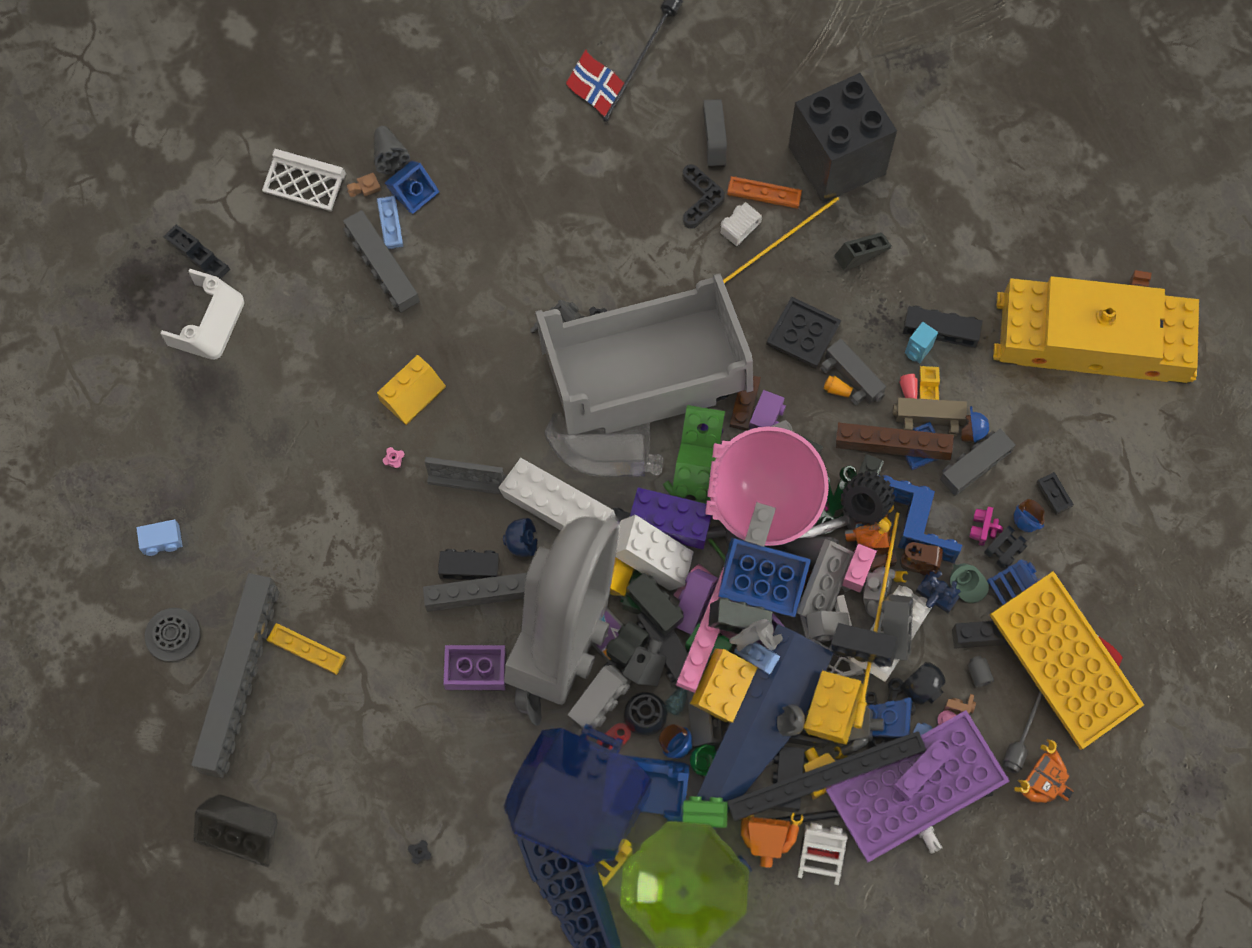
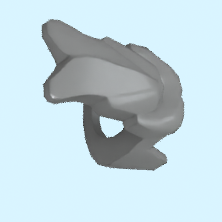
M762 619L752 623L749 627L742 630L741 633L732 637L730 643L737 644V650L741 651L748 644L761 640L772 651L776 649V646L783 638L781 634L773 636L774 629L772 624L768 620Z

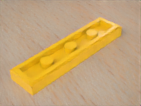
M278 623L274 625L267 638V642L336 675L346 659V656Z

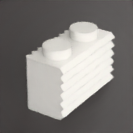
M746 202L742 206L738 205L734 209L732 216L726 217L722 221L721 234L729 239L732 244L738 246L761 223L762 215Z

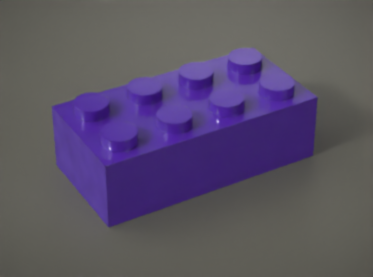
M637 488L630 517L637 515L682 545L704 550L712 515L705 514V503Z

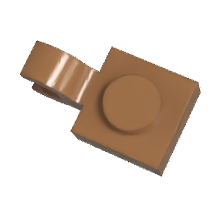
M374 172L357 178V184L351 183L347 185L350 197L363 193L365 197L381 191Z

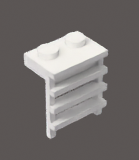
M811 822L810 825L806 824L798 878H802L803 871L833 876L835 877L834 884L839 885L847 841L846 832L843 831V828L831 826V829L823 828V825ZM807 846L840 852L839 859L806 853ZM805 859L837 864V871L804 865Z

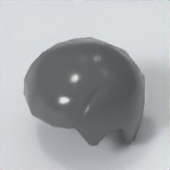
M795 704L783 707L784 713L777 717L779 733L782 736L800 734L805 725V716L802 709Z

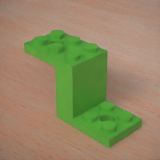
M687 405L682 440L675 468L672 496L686 499L687 495H693L697 502L706 504L707 500L710 501V497H707L711 463L716 460V458L712 457L714 444H720L725 411ZM704 423L708 426V429L702 431L698 428V425Z

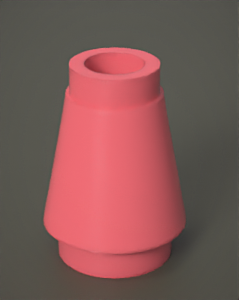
M915 374L901 376L899 384L904 397L917 399L918 379L915 378Z

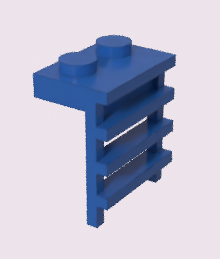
M1021 559L987 580L1003 605L1007 601L995 581L1001 578L1011 597L1014 598L1017 595L1005 575L1011 572L1023 592L1039 581L1034 574L1037 571L1031 562L1028 563Z

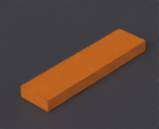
M733 176L730 178L727 195L797 209L802 190Z

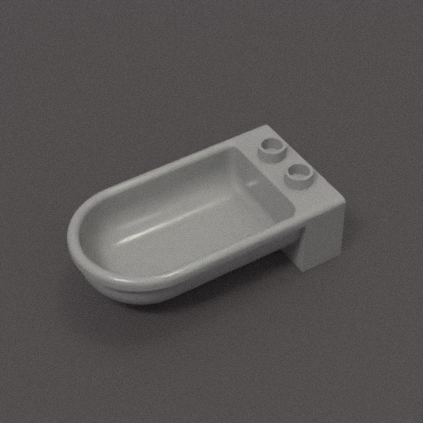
M594 517L576 518L563 527L550 550L544 547H540L537 550L525 582L522 631L505 664L504 683L525 691L527 690L532 694L561 705L566 702L577 676L587 679L595 656L588 654L592 643L602 646L610 626L609 623L602 621V618L608 606L620 524L617 519L608 517L606 521Z

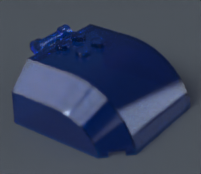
M585 724L580 736L563 728L542 730L515 776L504 804V810L508 815L513 833L585 867L595 865L596 862L606 859L611 861L616 858L649 797L652 779L636 761L618 753L624 740L620 738L615 739L599 732L589 724ZM588 736H590L610 746H613V748L610 750L606 747H603L597 743L588 740L587 738Z

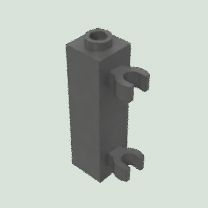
M839 339L827 349L825 355L827 360L821 364L822 367L820 369L826 374L835 367L857 390L851 399L855 406L863 399L872 404L874 401L879 402L885 396L886 385L842 339Z

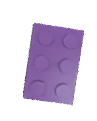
M445 645V690H505V645Z

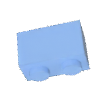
M175 519L136 527L139 549L144 555L152 556L160 551L172 552L182 547L180 526Z

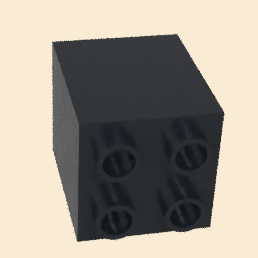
M858 73L795 102L788 148L824 204L837 196L839 197L886 175L897 129L862 74Z

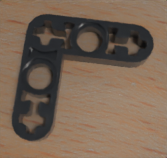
M689 164L683 168V179L702 196L683 215L684 226L693 229L724 202L725 193L721 187L697 166ZM688 172H689V173L694 172V176L691 175V174L688 176L687 174H688ZM706 182L709 186L703 189L698 184ZM718 194L720 195V198L716 197V198L713 200V195H716V196H717ZM705 204L709 209L701 211L699 206ZM695 216L694 222L692 220L688 221V217L693 218Z

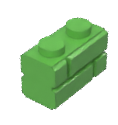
M689 796V800H684L683 826L727 827L728 803L722 802L720 797H710V801H702L700 796Z

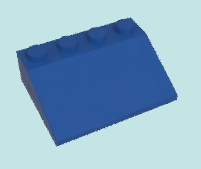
M731 537L718 597L745 602L751 606H760L766 610L795 617L811 559Z

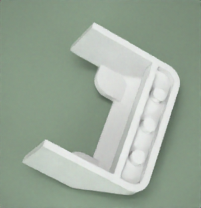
M189 269V274L194 284L203 287L207 294L213 295L199 327L187 325L182 329L180 335L163 330L160 334L167 346L208 359H218L223 354L242 311L244 298L241 293L218 277Z

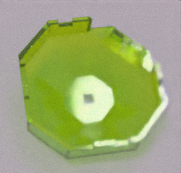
M668 821L660 830L643 842L641 848L623 863L620 907L655 948H710L745 917L747 913L749 869L735 856V853L716 834L710 824ZM682 887H686V891H689V895H686L684 899L681 898L680 894H677V891L681 890Z

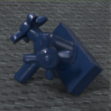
M930 571L929 575L927 574L918 586L916 592L928 599L926 602L928 608L933 607L935 604L949 613L960 597L958 594L961 591L956 588L957 582L953 581L950 588L945 581L937 579L943 574L941 571H938L936 574Z

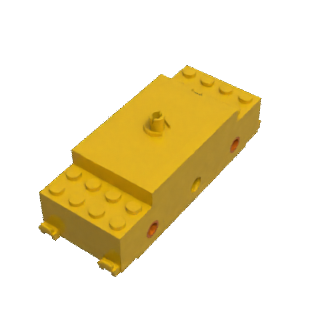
M1053 276L1050 277L1048 282L1010 278L1004 293L997 292L996 306L998 309H1002L1000 344L994 343V360L1021 366L1163 382L1187 383L1196 380L1198 367L1199 299L1165 296V289Z

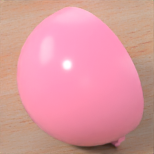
M759 427L745 431L731 441L722 440V444H714L712 457L716 458V460L711 463L707 497L711 498V501L707 500L705 514L713 515V519L720 520L731 533L745 540L756 502L775 507L776 510L765 546L791 542L804 535L817 522L827 501L828 476L821 456L805 438L784 428Z

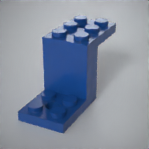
M882 475L885 477V481L891 483L889 486L894 489L892 493L895 494L894 502L908 505L898 548L905 550L906 546L912 542L938 546L943 549L942 560L955 563L961 552L962 544H958L957 541L952 539H940L935 534H924L935 491L926 486L918 487L908 481L893 480L890 476Z

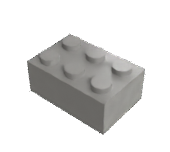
M604 666L568 715L586 730L595 729L597 726L600 727L607 719L605 717L606 713L609 710L612 711L617 706L618 697L621 694L624 695L629 690L631 680L623 676V672L616 666Z

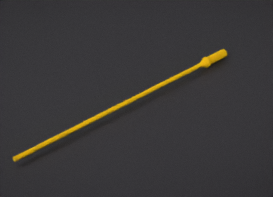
M835 197L825 206L820 208L810 217L805 219L795 228L790 230L780 239L775 241L765 250L760 252L750 261H748L735 272L726 277L723 280V282L726 283L728 280L733 278L743 269L748 267L758 258L763 256L773 247L778 245L788 236L793 234L803 225L808 223L818 214H820L833 203L838 201L839 197Z
M898 512L895 514L874 632L878 631L881 606L884 599L900 513ZM867 662L862 694L859 701H857L853 725L855 728H862L865 707L867 706L865 695L872 662Z

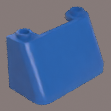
M610 755L606 770L602 812H606L610 816H617L623 810L664 814V818L670 823L683 821V802L686 800L689 764L627 755Z

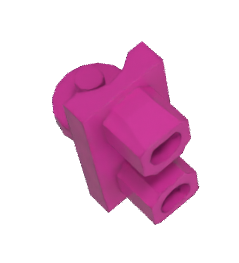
M987 507V510H975L973 521L983 523V527L972 526L969 538L978 540L979 545L982 546L985 545L988 531L991 532V538H996L997 533L1003 532V527L999 525V519L994 518L993 523H990L993 512L992 507Z

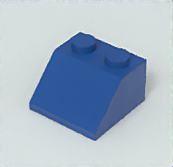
M410 161L385 182L392 195L411 214L415 213L440 192L421 163Z

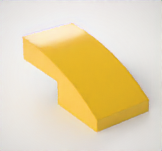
M920 366L919 399L939 400V367Z

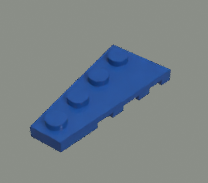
M911 697L900 701L867 705L873 713V719H884V731H872V737L900 738L909 735Z

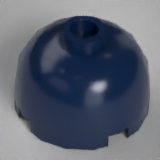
M530 518L514 520L508 525L503 535V543L513 555L530 557L536 554L538 540L537 538L534 539L533 532H536V528Z

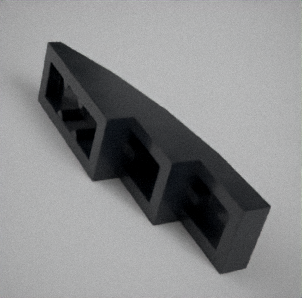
M177 224L163 236L172 246L206 274L221 279L230 270L227 264L218 259L198 239Z

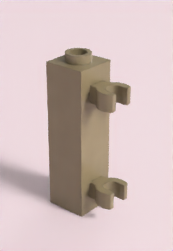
M898 398L897 403L893 404L892 415L896 416V422L904 423V430H913V423L926 424L931 422V424L949 425V434L957 437L959 426H964L967 420L965 418L967 415V401Z

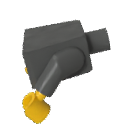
M866 706L862 728L852 726L847 745L838 743L842 747L834 748V751H840L839 755L835 758H846L849 754L867 745L868 741H872V731H884V719H873L871 709Z

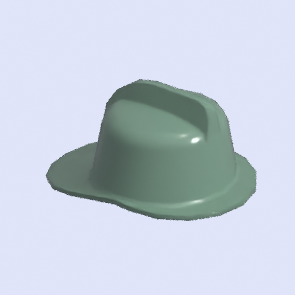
M965 563L954 564L950 574V585H952L953 581L957 582L956 588L961 591L958 595L965 602L975 603L981 601L989 590L986 578L973 565Z

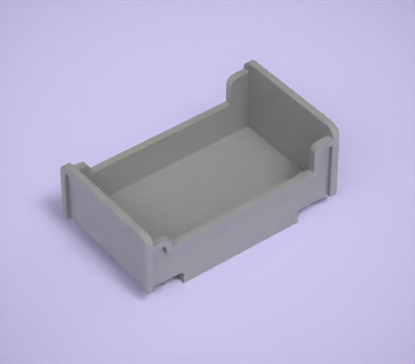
M720 273L713 275L712 278L699 281L696 284V289L564 323L562 322L561 313L557 309L542 312V310L535 311L542 354H546L564 410L569 439L575 438V434L598 428H604L605 433L608 434L686 413L687 405L707 408L716 405V399L720 396L746 390V392L753 391L752 354Z

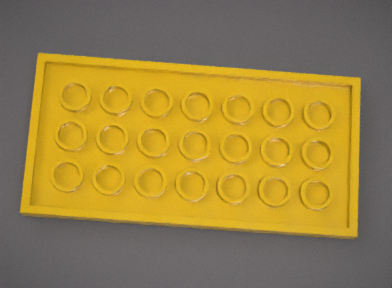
M1054 571L989 614L1079 749H1084L1144 706Z

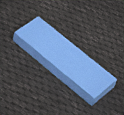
M395 196L377 198L384 244L388 249L403 247Z
M757 642L748 644L741 651H738L736 647L734 653L768 674L772 672L780 656Z

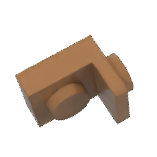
M969 695L966 704L957 698L948 699L943 711H952L955 715L967 710L968 714L973 713L976 702L973 701L974 695Z

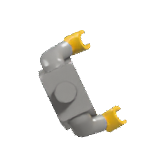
M878 567L873 573L868 572L863 600L866 613L875 619L885 567ZM889 569L884 601L890 594L892 579L895 582H907L902 578L903 574H908L906 571Z

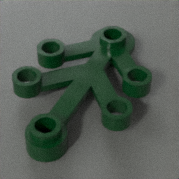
M846 466L840 470L839 476L841 479L834 495L830 486V478L828 477V509L826 512L824 508L816 525L844 516V512H842L840 516L833 518L836 510L844 507L840 501L844 488L855 475L857 476V471L853 466Z

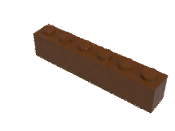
M838 422L836 448L951 461L954 435Z

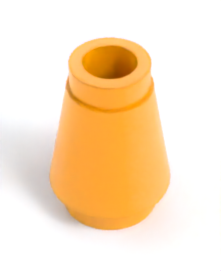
M829 375L823 389L827 390V393L849 398L853 387H850L835 375L833 377Z

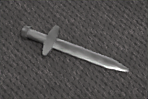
M843 510L844 516L813 526L799 538H812L846 525L849 530L856 529V522L853 517H848V512L845 513Z

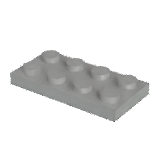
M824 540L799 603L797 614L807 618V614L814 612L832 611L853 558V551L831 540Z

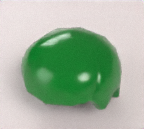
M702 745L695 748L691 753L690 765L697 775H707L716 755L715 747Z

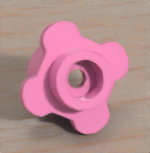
M390 447L386 450L387 454L383 458V463L399 468L405 454L402 450L396 451Z

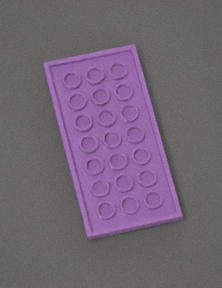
M967 710L921 735L927 750L938 740L952 755L909 801L897 792L893 786L925 752L826 789L828 796L867 863L1009 782V779Z

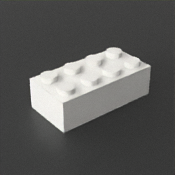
M637 515L621 520L615 557L640 573H645L648 577L652 576L658 584L670 591L685 586V580L689 573L694 552Z

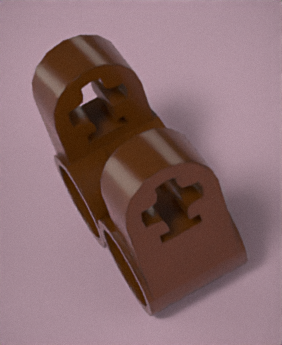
M916 542L909 543L900 559V565L907 571L920 573L925 576L929 575L930 571L936 574L941 567L943 549L933 545ZM906 560L912 562L911 565H908Z

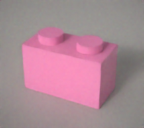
M860 544L857 545L842 586L861 592L876 550Z

